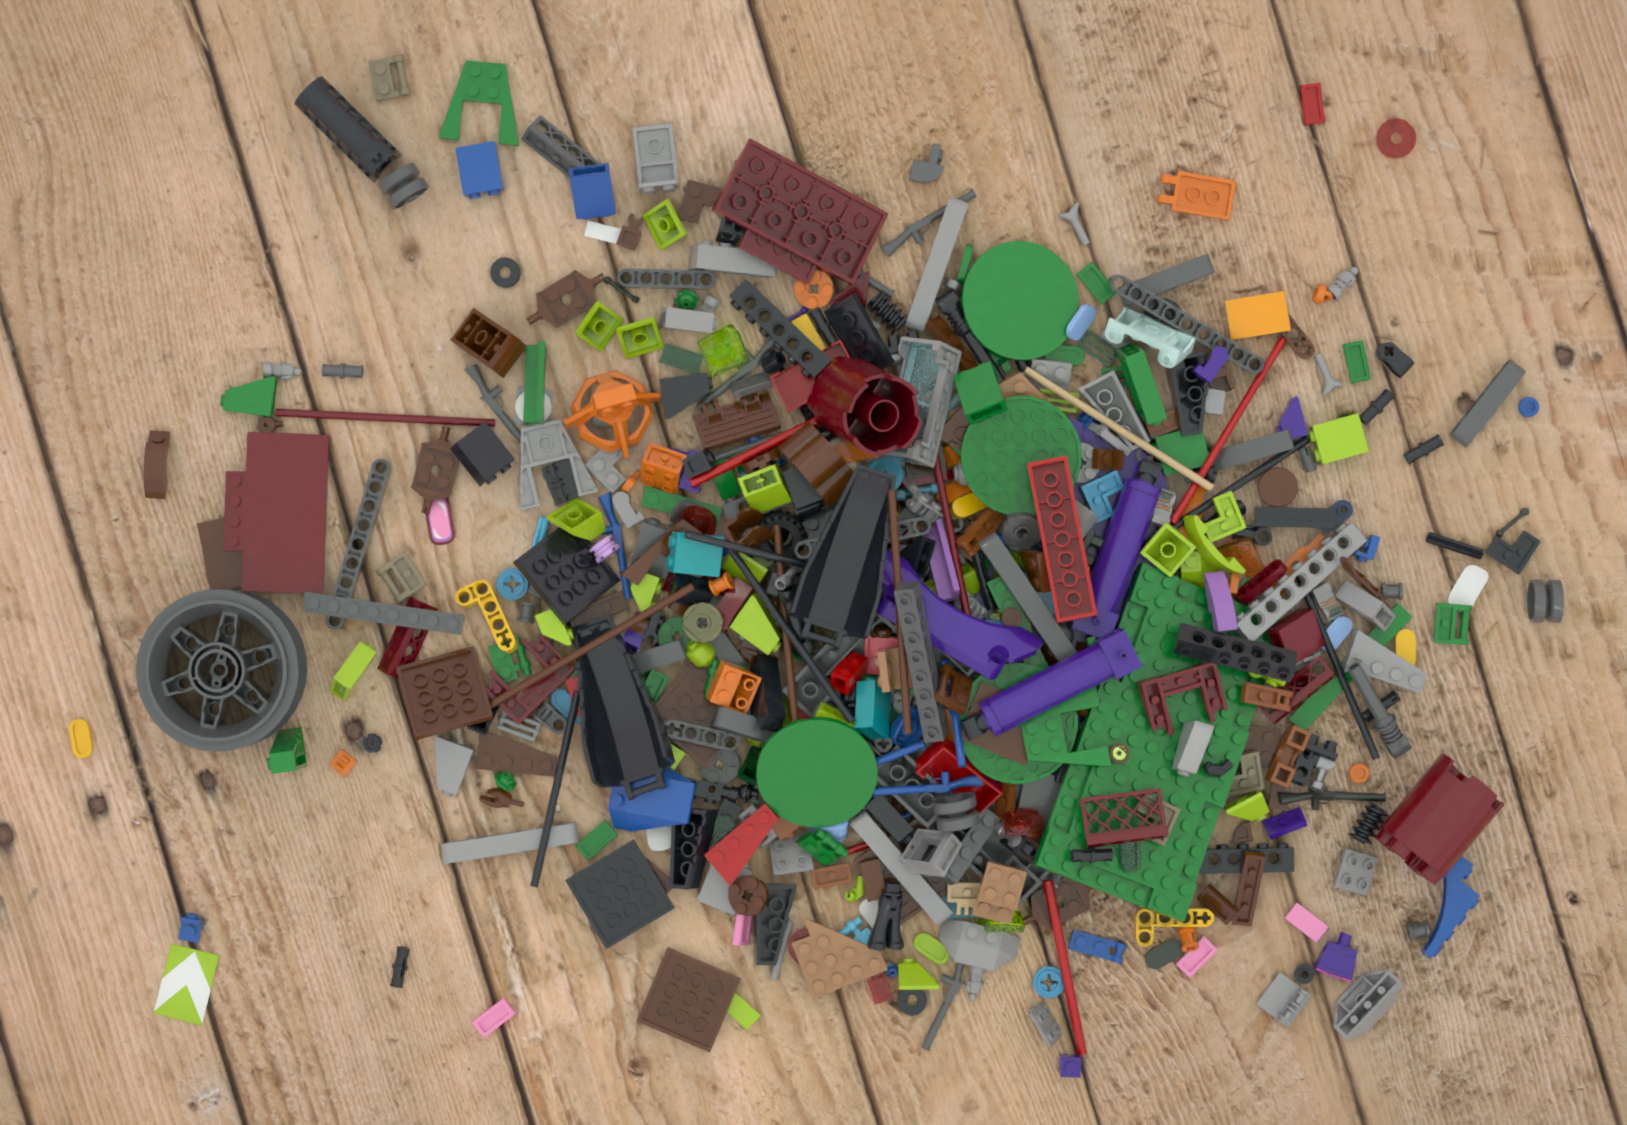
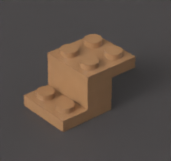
M889 647L877 652L875 663L880 671L878 685L882 688V693L901 689L898 647ZM907 659L909 688H912L913 683Z
M988 861L985 873L980 880L972 915L1011 925L1014 911H1017L1027 871Z

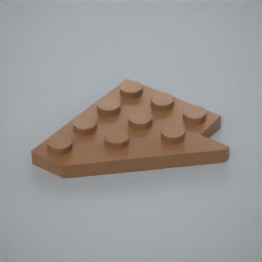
M808 918L804 919L810 935L791 942L813 999L888 970L881 951L869 949L867 944Z

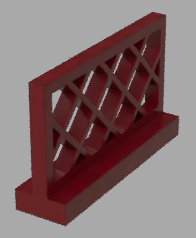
M1161 788L1080 798L1086 849L1089 847L1095 848L1167 838L1169 835ZM1157 793L1158 802L1154 807L1144 801L1148 794ZM1128 797H1134L1140 801L1134 810L1124 804ZM1113 799L1119 803V806L1113 813L1104 807L1107 800ZM1093 802L1099 806L1094 815L1086 811L1085 803ZM1141 803L1151 809L1145 819L1135 812ZM1121 806L1131 812L1125 821L1115 815ZM1101 808L1111 815L1105 824L1095 818ZM1155 812L1160 816L1161 824L1153 825L1147 819ZM1132 815L1143 821L1137 828L1127 824ZM1113 817L1122 823L1119 830L1113 831L1107 826ZM1092 820L1102 826L1098 833L1089 834L1088 826Z

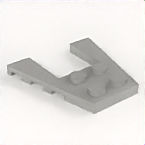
M560 419L521 428L520 511L540 507L531 468L568 458L570 459L579 497L598 492Z

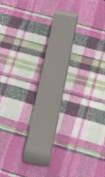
M950 196L904 327L921 333L924 332L925 324H927L965 216L968 202Z
M865 809L849 822L938 926L954 913L921 874L910 873L899 862L903 853Z
M576 822L553 825L547 848L579 843ZM543 827L441 843L443 863L536 850L539 848Z

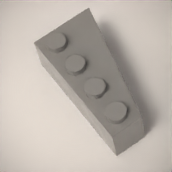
M701 241L700 244L690 246L688 270L704 269L712 273L723 271L725 274L743 273L742 275L767 278L774 277L775 267L739 248H732V244L720 243V246H713V242Z
M1116 370L1078 388L1100 413L1147 443L1151 441ZM1118 434L1132 451L1139 448V446L1133 445L1131 441Z
M1354 629L1342 663L1343 668L1345 663L1348 667L1356 663L1354 660L1356 657L1362 660L1360 665L1367 676L1417 693L1422 692L1427 677L1426 673L1361 631Z

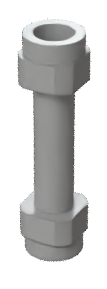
M790 565V569L776 579V588L784 590L791 584L793 576L804 568Z

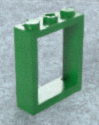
M1134 342L1115 349L1139 417L1148 425L1155 426L1161 424L1163 419L1167 418L1144 350Z

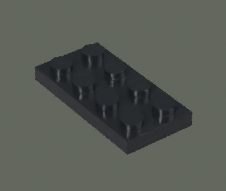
M856 293L851 294L824 311L850 358L865 360L881 369H885L895 363Z

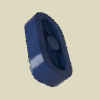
M1339 500L1328 507L1336 508V527L1347 520L1353 513L1351 503L1346 500ZM1341 506L1346 507V512L1344 514L1340 512ZM1319 528V529H1320L1321 531L1328 532V531H1332V530L1335 529V528Z

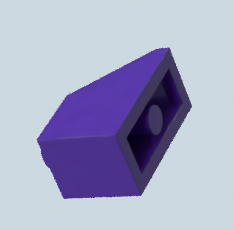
M1298 396L1291 398L1276 427V433L1289 429L1292 439L1308 435Z

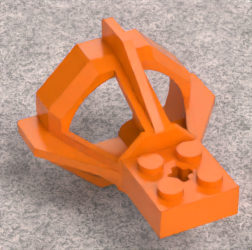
M618 370L586 378L571 404L572 416L564 420V428L568 429L576 426L580 440L607 454L621 450L623 460H628V448L637 446L653 419L654 414L650 404L660 402V393H647L644 384ZM612 378L625 380L629 382V384L624 385L616 380H613ZM597 381L599 385L591 397L590 403L580 409L585 391ZM636 405L644 406V416L640 426L633 434L628 436L626 421ZM596 417L612 425L615 440H605L595 436L587 429L585 423Z

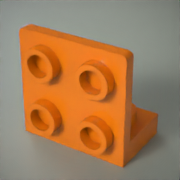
M650 442L641 461L640 482L649 487L662 489L666 493L678 494L680 474L684 467L682 460L687 458V455Z

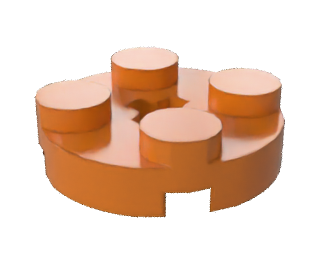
M816 269L809 284L796 279L794 284L795 297L804 307L810 309L821 308L832 299L834 283L826 272ZM811 283L819 286L817 294L809 292V285Z

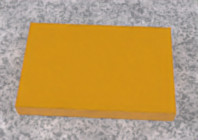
M1285 291L1225 300L1231 340L1291 330Z

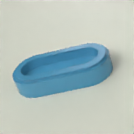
M558 689L551 695V703L568 719L572 701L570 693L564 689ZM576 715L575 723H579L582 721L581 717L577 718Z

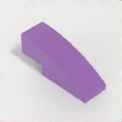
M1224 571L1204 573L1208 611L1212 615L1213 631L1237 630L1234 604Z

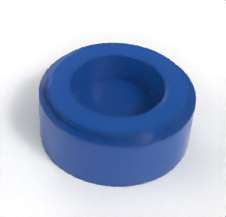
M1532 397L1523 398L1518 404V411L1524 417H1532L1539 410L1538 401Z

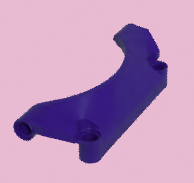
M886 549L882 589L885 592L879 601L876 613L896 624L892 552ZM900 557L902 583L920 582L932 646L990 680H995L998 677L1006 661L1013 664L1036 654L1043 639L1022 627L989 623L956 609L930 590L918 577L910 563Z

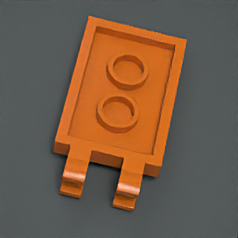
M1177 171L1176 176L1161 175L1160 183L1174 185L1173 196L1158 195L1157 203L1171 205L1170 211L1226 221L1230 220L1236 181Z

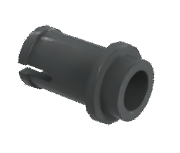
M1310 446L1298 450L1304 466L1302 470H1305L1306 473L1317 470L1316 465L1318 464L1314 461Z

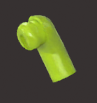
M856 876V886L845 893V898L849 902H856L865 895L862 876Z

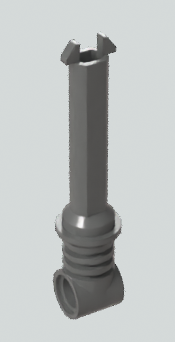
M1355 657L1356 663L1349 667L1345 663L1343 670L1345 673L1349 672L1375 718L1373 726L1375 731L1380 733L1387 750L1396 759L1411 750L1412 747L1397 725L1396 716L1387 713L1360 665L1362 660Z

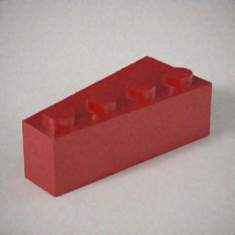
M766 802L704 855L730 886L779 818V815Z

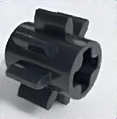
M773 349L762 355L764 360L761 364L765 372L774 375L785 370L783 365L786 364V359L781 352H776Z

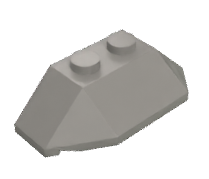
M949 919L942 923L939 934L940 942L954 962L989 971H995L1015 959L1021 939L1002 930Z
M1388 969L1363 973L1335 1002L1333 1028L1347 1041L1367 1033L1393 1006L1403 982Z

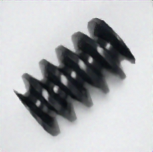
M883 291L878 293L865 307L871 305L869 312L877 311L875 318L882 316L880 324L887 322L888 324L885 329L893 328L891 333L893 335L906 323L908 315L900 316L902 309L895 311L897 303L890 305L891 297L884 299L886 292Z
M1370 802L1372 806H1364L1367 813H1360L1363 820L1356 819L1359 827L1352 826L1355 834H1347L1364 845L1365 843L1372 844L1369 836L1375 837L1376 834L1373 830L1380 831L1377 823L1383 824L1384 820L1381 817L1389 816L1385 810Z

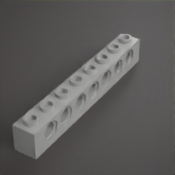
M1352 522L1340 524L1335 529L1336 533L1332 537L1327 536L1320 542L1321 547L1317 550L1315 548L1306 554L1307 559L1304 562H1297L1291 568L1293 571L1289 575L1285 574L1277 580L1278 585L1274 588L1271 586L1264 591V597L1261 600L1256 599L1248 606L1249 610L1245 614L1243 612L1236 616L1238 629L1234 630L1238 636L1255 641L1341 564L1340 557L1348 558L1367 540ZM1338 539L1344 542L1343 549L1338 546ZM1325 551L1330 556L1329 561H1326L1323 557ZM1310 564L1315 567L1314 574L1309 571ZM1295 577L1301 580L1300 587L1295 584ZM1281 590H1284L1287 594L1285 600L1280 596ZM1267 602H1269L1272 605L1271 612H1268L1266 610L1265 606ZM1252 615L1257 617V625L1251 622Z

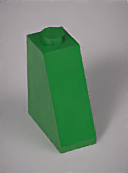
M271 376L225 390V395H221L220 406H223L224 411L273 417L278 378Z

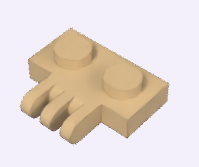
M959 881L954 885L947 884L946 901L956 903V915L960 916L961 908H964V916H968L969 908H971L972 915L980 882Z

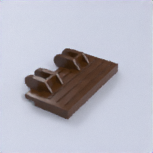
M757 392L751 394L754 399L751 402H747L746 396L740 397L743 408L741 409L739 402L722 406L724 414H722L717 397L712 399L716 413L709 414L705 401L700 402L705 420L702 419L701 413L692 417L703 449L708 448L711 451L781 429L769 393L760 395L762 403Z

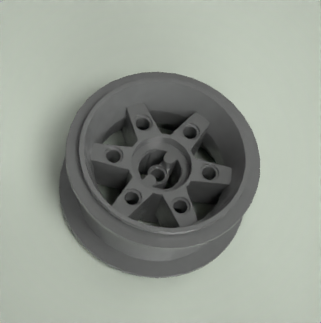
M204 590L176 600L167 606L148 627L137 654V686L146 711L158 727L171 738L188 747L203 751H231L253 745L268 738L290 719L302 699L306 686L307 657L298 630L290 618L269 600L257 594L242 592L241 590ZM221 615L213 643L189 627L203 618ZM244 620L258 628L270 644L249 650L243 648L241 641ZM231 624L235 628L233 636L227 632V628ZM193 637L198 643L195 649L189 645V641ZM176 644L190 658L187 671L169 678L170 657ZM260 651H264L267 655L264 662L259 661L257 658ZM217 653L216 662L210 668V673L213 677L211 682L206 674V665L208 660ZM231 659L233 665H235V677L226 686V678L231 673V666L229 664ZM276 661V678L273 690L269 696L252 677L254 670ZM219 664L225 667V674L222 676L216 672ZM184 677H188L191 682L188 688L182 685ZM193 690L203 696L201 719L188 712L175 695ZM252 690H255L259 697L257 701L250 699V692ZM231 696L255 712L254 715L241 722L223 725ZM214 703L219 704L218 714H214L212 711Z

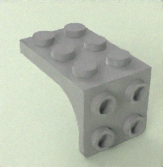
M672 123L632 128L639 191L643 192L644 195L656 194V190H664V193L676 191L675 188L680 187Z

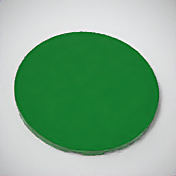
M1012 241L989 249L974 262L963 283L961 305L965 322L970 332L973 333L984 348L1002 358L1026 361L1049 354L1067 339L1066 328L1079 310V295L1070 269L1059 256L1039 244L1026 241Z
M1011 396L1005 398L1008 407L1007 411L970 424L967 428L961 447L962 471L971 491L989 508L1006 515L1019 512L1036 515L1027 463L1067 455L1072 485L1074 486L1081 468V444L1073 424L1056 406L1036 397Z
M1007 663L1003 666L995 680H990L981 674L972 683L967 712L959 715L960 722L967 717L968 709L973 703L981 682L1005 690L1044 669L1027 663ZM1077 712L1060 714L1068 753H1071L1078 731ZM963 740L964 753L969 761L986 776L1004 783L1026 784L1041 780L1056 771L1063 764L1027 761L1026 765H1023Z
M827 717L795 720L773 733L760 751L756 769L758 788L766 804L783 819L806 827L832 826L855 816L871 799L878 775L875 754L869 742L854 727Z

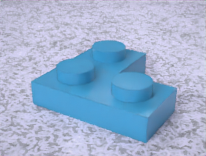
M1113 470L1079 486L1089 510L1099 517L1096 523L1111 517L1113 514L1107 496L1122 490L1123 484L1117 470Z

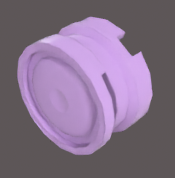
M612 535L605 537L589 550L590 553L595 552V560L598 564L621 548L618 543L611 541Z

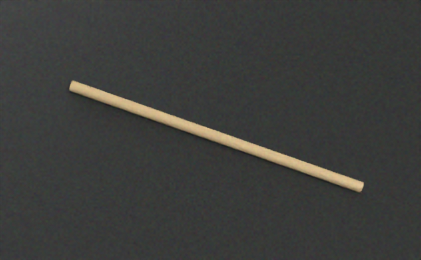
M1026 368L1024 374L1206 490L1211 491L1214 484L1031 368Z

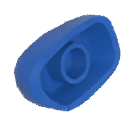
M910 705L912 733L904 734L902 712L895 719L889 732L891 741L900 747H906L918 742L923 734L918 708Z

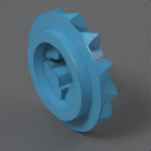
M515 568L504 570L498 576L496 582L499 594L508 600H517L523 597L529 585L523 574ZM512 575L515 582L521 583V585L514 588L513 593L510 586L504 585V583L511 581Z
M1051 966L1040 968L1033 978L1035 991L1044 998L1058 996L1064 989L1061 971ZM1048 974H1050L1051 980L1057 981V983L1050 985L1049 990L1045 983L1040 982L1047 980Z

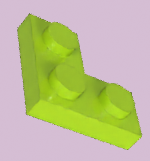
M1232 491L1212 498L1219 517L1204 523L1208 527L1205 536L1211 543L1247 528Z

